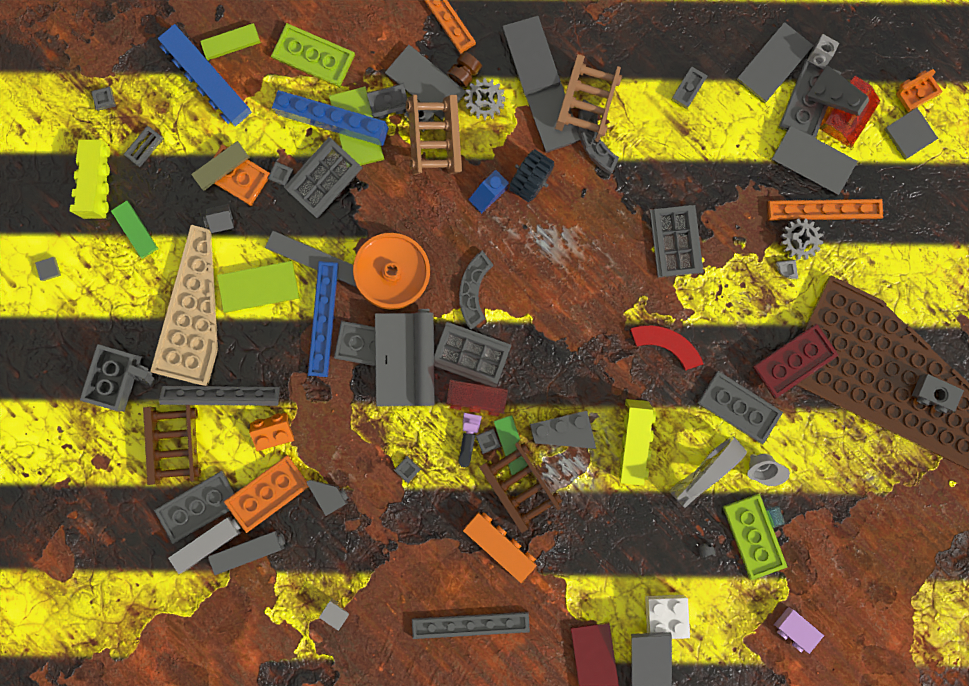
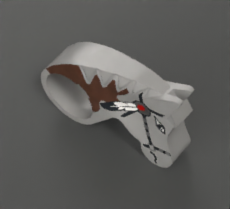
M734 436L728 438L717 446L693 473L680 480L669 492L680 505L686 508L695 498L733 469L747 454L746 449Z

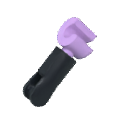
M468 413L463 415V431H466V433H463L459 456V465L461 467H468L470 464L475 434L473 433L478 432L482 416Z

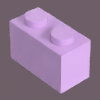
M790 607L784 611L774 624L778 628L777 633L784 639L789 637L793 641L792 646L801 653L804 650L810 654L824 637L821 632Z

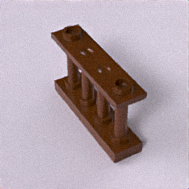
M186 405V410L159 412L156 410V407H143L147 485L161 484V480L167 477L190 476V482L199 481L201 466L198 465L195 419L198 418V410L195 405ZM187 419V429L160 431L157 427L159 420ZM188 437V449L164 451L159 449L158 441L160 439ZM189 456V468L162 470L160 468L159 461L162 458Z
M519 440L515 443L517 450L495 464H490L487 461L479 468L521 533L529 529V523L532 518L553 505L557 510L561 509V502L563 500L557 491L554 493L529 455L531 451L527 444ZM522 456L528 466L505 481L501 480L497 475L498 471ZM533 472L539 482L516 497L511 496L508 492L509 487ZM544 489L549 499L529 512L522 513L518 507L520 506L519 503Z

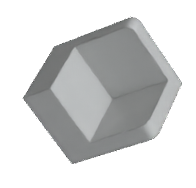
M332 598L319 618L339 631L349 613L338 606L339 602Z

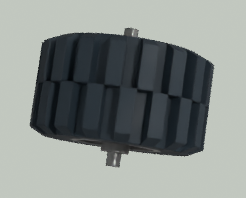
M534 149L526 156L520 166L516 164L515 168H517V171L510 182L509 190L527 202L532 201L543 186L548 187L549 184L546 183V180L554 168V161Z

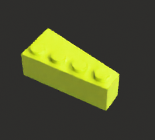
M78 140L76 164L79 166V169L74 171L77 187L72 189V197L75 198V203L70 205V212L83 219H106V213L109 211L106 198L109 193L107 176L110 173V169L107 164V157L110 156V148L103 140Z
M626 399L625 406L628 407L629 412L624 415V429L627 431L622 436L624 452H621L619 480L622 484L644 486V482L648 480L649 468H646L647 461L651 459L649 442H653L654 432L651 430V425L655 423L656 412L653 411L649 401Z

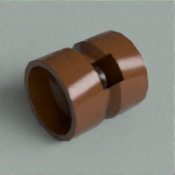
M464 51L458 57L457 64H453L448 70L447 75L459 86L467 88L473 80L472 76L477 75L482 65L474 56Z

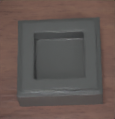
M111 87L91 91L97 111L116 106Z
M275 162L268 179L285 187L294 170Z
M55 257L35 262L40 281L61 276Z
M494 429L476 435L482 453L500 447Z
M408 456L394 469L407 483L421 470Z

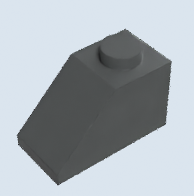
M313 479L306 482L325 516L348 503L346 499L349 497L344 488L340 489L339 486Z

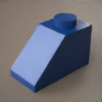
M495 170L469 198L470 203L482 214L509 188V182Z

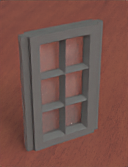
M328 137L284 188L318 218L363 167L333 139Z
M695 205L650 210L657 277L703 273Z
M447 322L434 356V366L496 388L511 345Z

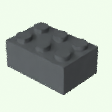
M97 344L80 401L114 411L125 412L134 383V378L127 373L130 365L136 367L140 363L142 356Z

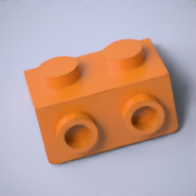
M934 69L929 72L925 70L919 73L916 79L912 81L908 79L900 85L896 95L907 112L914 110L943 92L932 77L935 74Z
M277 413L269 418L256 419L250 423L249 433L256 451L294 441L287 413Z

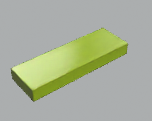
M254 23L200 41L207 60L261 43Z

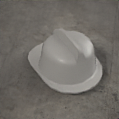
M764 453L759 455L752 454L750 456L751 460L747 473L750 479L767 486L781 485L788 480L790 476L789 469L777 463L771 455Z

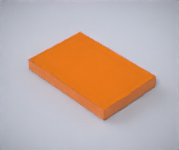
M222 144L214 157L219 155L228 147ZM247 159L214 184L252 206L266 184L270 173Z

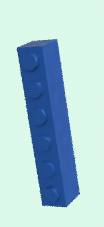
M175 24L158 37V40L162 43L159 47L166 55L171 54L174 57L172 61L179 69L181 67L185 69L184 75L191 83L195 81L198 84L196 89L203 97L206 94L210 98L208 102L215 110L219 108L223 114L220 116L227 124L231 122L236 127L252 113L244 101Z
M280 90L277 91L272 105V109L278 116L383 146L389 130L386 122Z

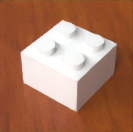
M685 595L645 596L647 633L671 632L672 639L690 638L688 598Z

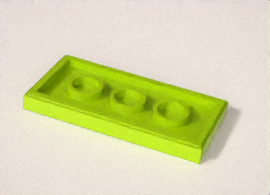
M286 23L271 58L340 88L355 56V52Z
M366 87L329 96L331 106L373 117ZM339 133L342 149L358 164L365 165L384 160L381 145Z
M293 261L217 275L224 313L300 299Z
M759 493L722 506L751 581L787 568Z

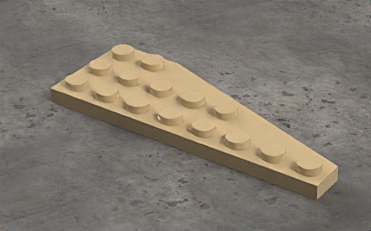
M191 225L150 372L208 386L218 351L212 235L210 229Z

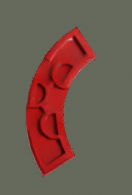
M639 326L630 329L636 347L643 345L663 347L677 357L684 370L704 364L694 346L675 331L660 326Z

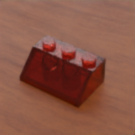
M854 76L849 82L869 98V102L860 116L832 107L819 128L849 148L853 147L881 101L873 87L857 76Z
M450 380L446 404H449L451 409L461 410L462 407H467L469 412L480 413L481 410L488 411V415L499 417L500 413L504 414L508 390Z

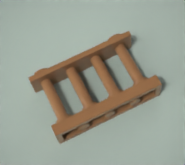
M577 54L555 129L562 131L564 125L572 124L597 132L595 141L599 142L600 137L605 136L608 128L605 122L615 87H619L622 75H619L621 67L617 66L614 75L586 67V64H583L585 56ZM586 74L612 82L610 89L606 91L583 84L578 80L579 75ZM580 90L607 99L605 107L602 108L576 100V97H573L574 91L578 92ZM573 107L602 115L600 124L572 117L568 113L569 108L573 109Z
M417 95L407 98L406 111L409 114L411 144L409 166L412 174L422 173V168L445 167L448 169V174L462 172L457 95H449L443 98L442 102H417ZM418 110H442L445 120L443 122H419ZM419 129H444L446 131L445 141H420ZM445 148L447 150L446 160H421V149Z

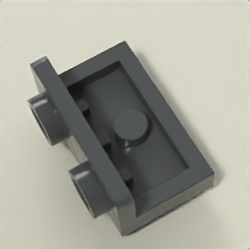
M403 83L367 92L373 117L383 119L388 117L389 113L402 114L406 112V101L408 99Z

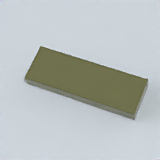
M237 141L191 175L204 191L250 157Z

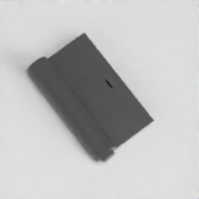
M418 309V313L375 314L376 406L435 405L433 313H430V309Z

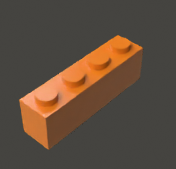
M478 512L463 528V531L522 583L537 566L534 562L536 558L528 551L524 553L519 549L521 545L514 538L509 540L505 536L507 532L499 525L495 527L491 523L492 518L485 512L483 514Z

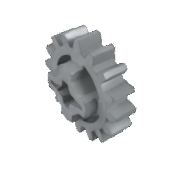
M486 78L483 79L482 83L477 79L476 85L471 83V90H466V95L468 96L464 97L465 102H469L466 104V109L471 108L470 115L476 113V119H479L480 116H483L484 121H486L487 116L494 119V113L499 115V108L504 109V104L501 103L505 102V97L502 96L504 90H499V83L493 85V79L489 83ZM473 95L477 98L475 104L472 101ZM495 95H497V98H498V101H497L496 104H495V101L493 100V98L495 97Z
M800 219L795 220V224L792 221L788 223V227L783 228L786 234L780 235V238L784 239L780 245L786 246L783 252L789 251L790 258L796 255V260L801 259V257L803 260H807L809 256L811 258L814 257L815 252L821 250L818 245L823 244V241L819 240L823 234H818L817 232L820 227L814 228L815 222L808 224L807 219H804L802 223ZM795 228H799L797 233H791ZM806 246H812L808 251L804 252Z

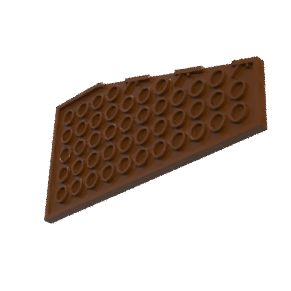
M830 275L803 332L817 323L839 356L795 386L969 470V382L935 353L931 346L910 326H907L883 300ZM929 374L964 390L955 412L944 414L936 411L935 406L930 404L926 406L917 402V398L913 397L912 393L920 375ZM936 390L934 397L938 400L939 392Z

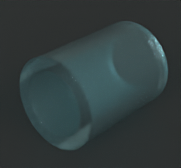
M779 506L766 510L772 527L785 524Z

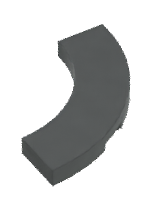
M579 109L578 119L597 124L598 114ZM578 127L579 137L587 155L600 169L611 175L619 157L612 153L603 141H595L597 132Z
M483 250L467 266L460 285V307L470 330L486 319L479 305L478 294L482 279L494 265Z

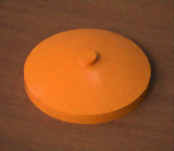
M384 233L372 237L361 246L354 260L353 278L360 294L371 304L384 309H400L411 305L424 293L430 278V264L425 251L416 241L402 234Z

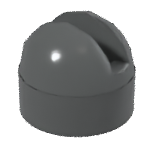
M702 543L699 547L701 558L716 554L714 547L710 543Z

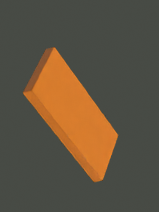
M287 455L226 499L224 503L244 531L248 533L309 488L306 483L305 477Z

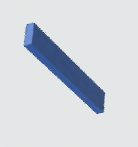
M318 262L308 376L328 377L339 263Z

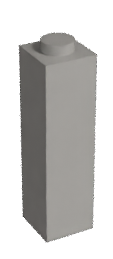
M228 517L168 559L178 574H181L242 533L240 530L241 525L236 518Z

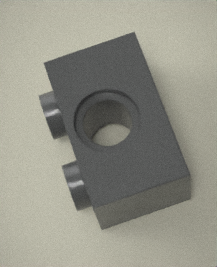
M924 374L920 375L912 396L917 398L918 403L926 406L930 404L935 406L936 411L946 414L947 412H955L964 390L934 376ZM936 390L939 392L938 400L934 397Z

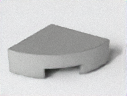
M796 260L775 263L778 272L788 279H798Z

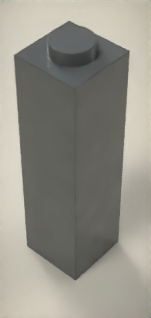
M276 530L209 556L214 575L284 549L285 539L283 534H279V531Z

